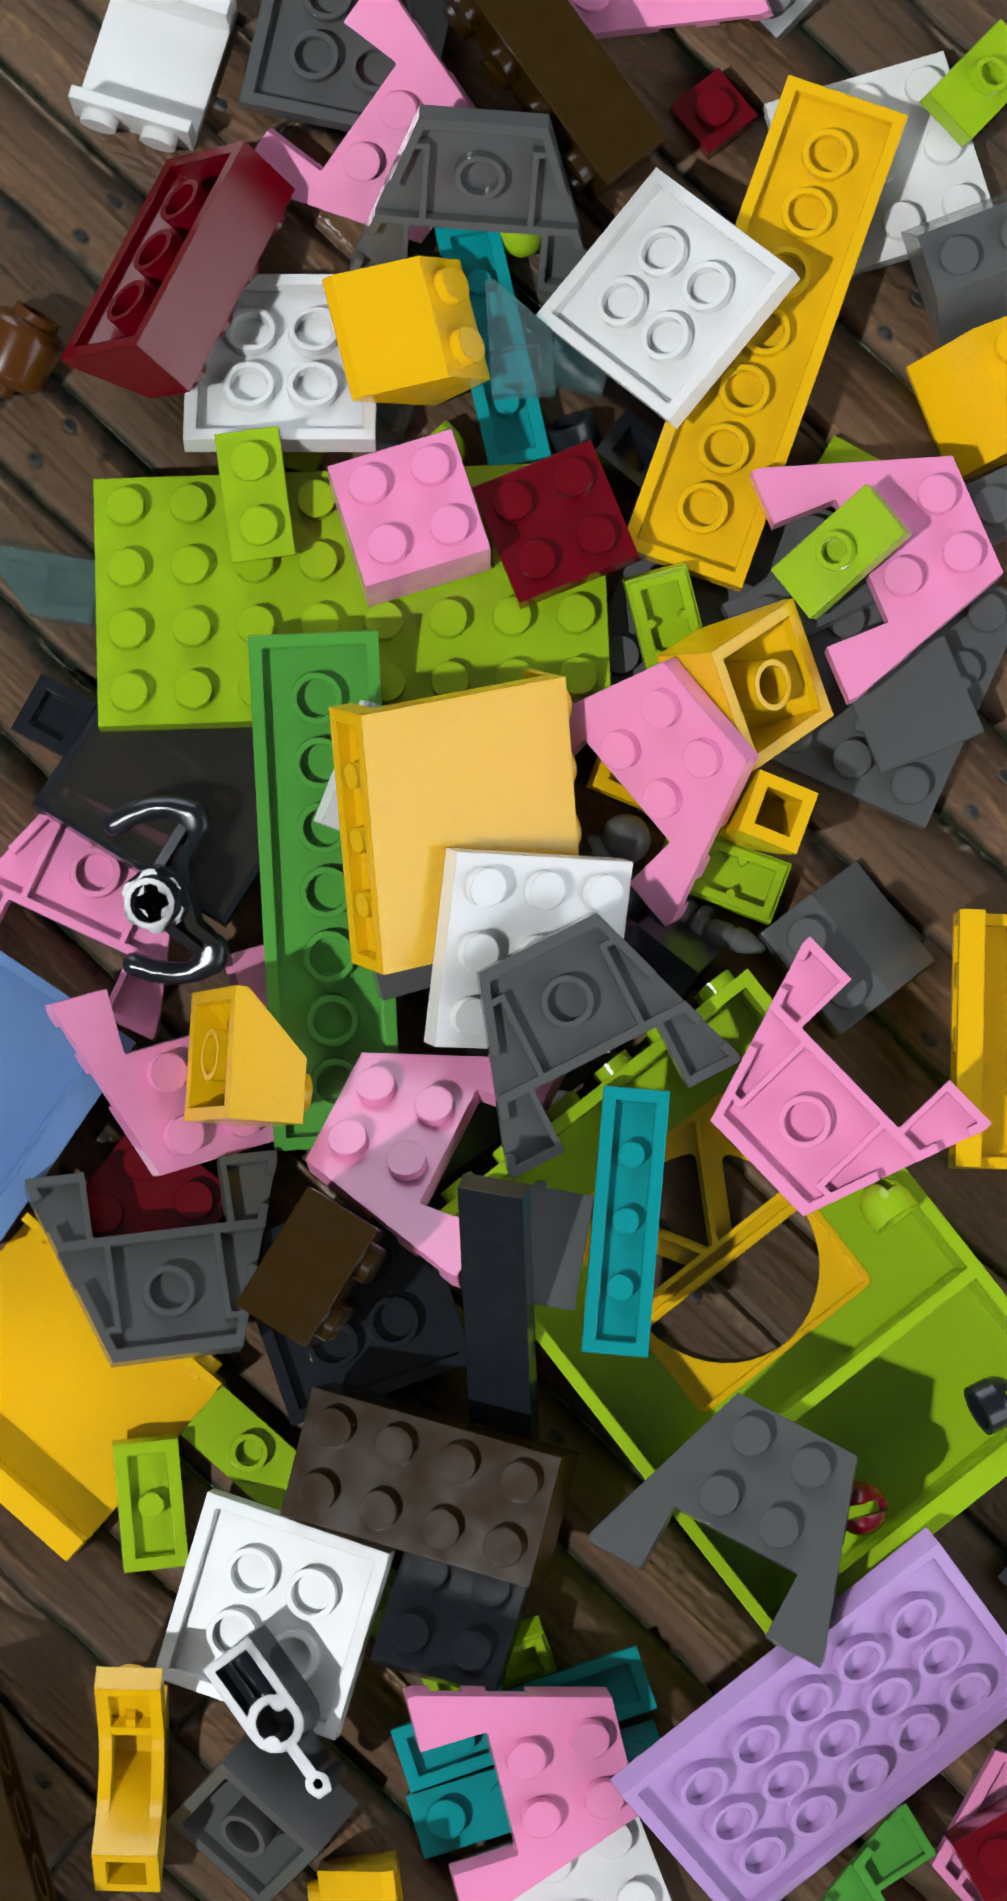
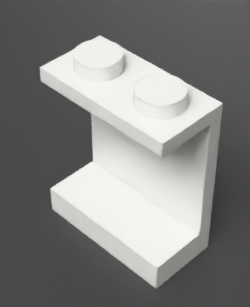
M110 0L82 87L71 85L68 94L75 116L80 117V123L104 134H115L117 128L140 135L139 140L143 144L163 152L173 153L176 147L194 151L239 13L236 0Z

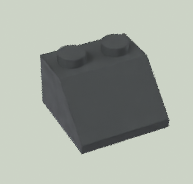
M1007 192L901 232L938 348L973 328L1007 316Z
M857 861L807 896L757 937L765 944V952L785 977L802 943L810 936L852 979L815 1014L834 1039L843 1034L935 961Z
M245 1733L167 1821L254 1901H271L322 1851L359 1802L342 1787L341 1783L321 1799L313 1797L306 1790L305 1776L287 1751L283 1753H269L260 1749L250 1739L248 1734Z

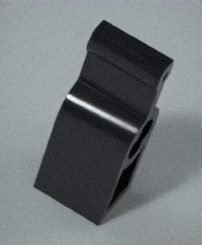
M265 1624L202 1669L250 1739L260 1749L269 1753L288 1752L305 1776L306 1790L313 1797L321 1799L347 1777L343 1761L337 1757H332L313 1731L320 1717L319 1703L315 1694ZM287 1708L293 1716L294 1725L288 1722L280 1726L273 1716V1710L279 1712Z

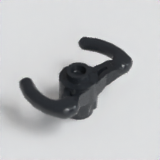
M151 795L128 802L103 819L104 831L110 836H120L134 826L154 819L168 818L177 825L156 861L146 866L125 883L121 893L124 897V915L132 925L148 929L150 933L167 932L194 955L189 960L165 961L132 952L124 957L122 966L126 973L151 983L181 985L199 982L221 972L227 965L229 957V945L225 938L216 933L203 920L198 897L199 886L196 881L195 854L203 839L210 833L212 826L211 817L205 805L199 800L178 795ZM183 845V848L177 856L176 861H173V858L179 850L180 846Z

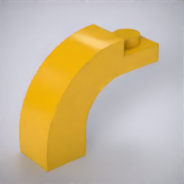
M597 755L586 787L637 808V812L647 815ZM761 769L751 772L727 824L720 827L717 837L753 850L774 854H797L819 793Z
M125 1664L119 1667L96 1666L94 1695L99 1737V1774L91 1852L95 1891L161 1892L169 1779L168 1685H164L163 1668H145L136 1664Z

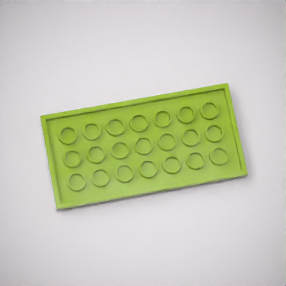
M529 464L464 466L472 490L474 486ZM328 471L285 472L297 555L237 564L231 562L220 475L93 479L98 728L101 733L252 727L248 635L378 630L382 706L524 679L523 670L527 669L566 676V686L570 693L572 704L611 686L606 575L520 609L477 502V509L491 548V570L368 607L331 492Z

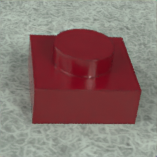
M719 68L670 105L669 109L670 116L707 160H710L757 122L758 117L757 113Z

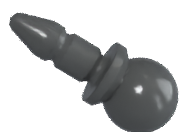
M633 814L616 815L606 822L602 828L601 835L591 834L587 837L591 849H585L579 853V856L623 858L635 863L641 860L650 848V830L647 824L638 816Z
M688 895L686 901L689 904L684 915L679 920L706 941L724 949L729 947L731 951L738 954H761L765 951V944L750 931L741 927L735 928L733 924L715 918V909L712 906L703 905L700 907L697 901Z

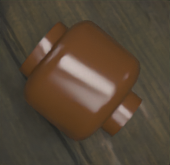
M19 300L16 301L14 307L0 306V396L6 399H11L15 391L26 395L37 394L45 385L64 352V343L57 335L60 325L38 309Z

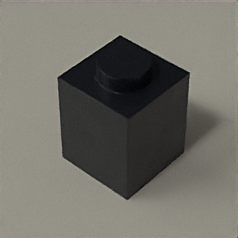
M652 912L643 921L634 915L625 925L624 940L683 1000L689 998L721 953V951L694 932L681 920L665 927Z

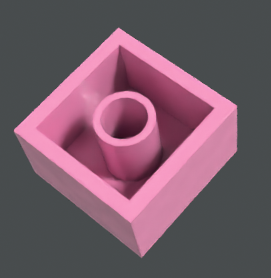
M452 429L327 466L331 492L368 607L491 570V548Z

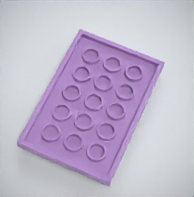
M926 1527L835 1599L827 1639L826 1657L821 1668L812 1665L777 1645L610 1778L623 1799L712 1901H780L1007 1719V1635L944 1548Z

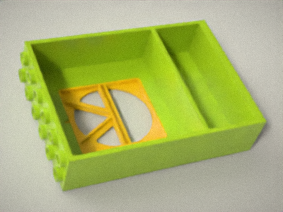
M728 969L697 992V995L694 997L700 1005L695 1011L723 1040L727 1041L737 1051L742 1060L773 1001L749 969L745 970L737 978H734ZM656 1027L646 1032L644 1039L650 1046L632 1059L629 1053L623 1050L597 1070L593 1077L599 1086L581 1099L575 1090H572L545 1111L565 1150L564 1153L512 1179L505 1168L501 1145L492 1153V1157L498 1165L484 1175L486 1177L534 1185L538 1180H543L546 1182L547 1188L594 1196L603 1087L614 1086L670 1091L664 1162L687 1154H692L695 1157L708 1247L659 1227L657 1254L685 1266L653 1291L651 1325L797 1211L778 1192L732 1228L722 1159L726 1155H731L749 1160L711 1122V1118L740 1062L688 1088L684 1085ZM906 1168L886 1177L898 1180L908 1188L919 1206L909 1216L882 1234L875 1235L859 1208L860 1197L864 1188L806 1215L814 1233L819 1258L818 1285L809 1313L797 1331L778 1348L761 1357L735 1363L709 1362L685 1355L665 1344L651 1331L648 1358L581 1352L593 1214L592 1206L575 1309L572 1311L534 1304L535 1339L645 1480L737 1393L857 1455L858 1461L854 1481H866L880 1489L886 1498L888 1510L884 1523L877 1531L868 1535H854L846 1531L837 1578L836 1599L925 1527L933 1535L1007 1476V1427L992 1435L986 1434L973 1418L964 1397V1389L983 1378L1000 1376L1007 1379V1296ZM462 1177L440 1194L447 1205L439 1211L459 1217L457 1187ZM876 1500L862 1505L850 1506L848 1519L879 1511ZM675 1511L673 1516L766 1634L797 1575L680 1511Z

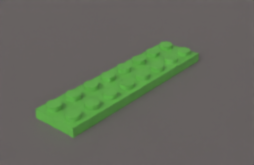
M378 630L248 635L267 1010L307 1057L306 1073L310 1075L313 1087L310 1107L303 1114V1124L273 1126L274 1150L312 1149L361 1052L398 1054L396 997L384 1001L379 998L372 970L351 962L340 832L314 822L315 815L334 769L329 707L347 703L359 704L360 700L370 701L382 706Z

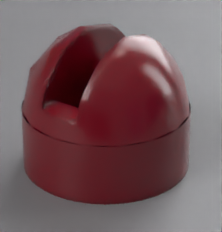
M854 1481L850 1506L862 1505L876 1500L879 1511L849 1518L846 1531L854 1535H868L877 1531L887 1516L888 1507L884 1494L869 1482Z

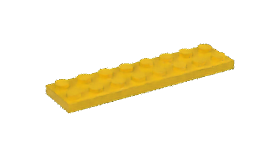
M788 75L735 226L792 268L800 280L681 425L676 429L665 421L628 525V530L639 558L662 566H669L684 561L687 564L689 575L741 593L767 520L749 479L751 471L759 468L786 466L908 119L907 114Z

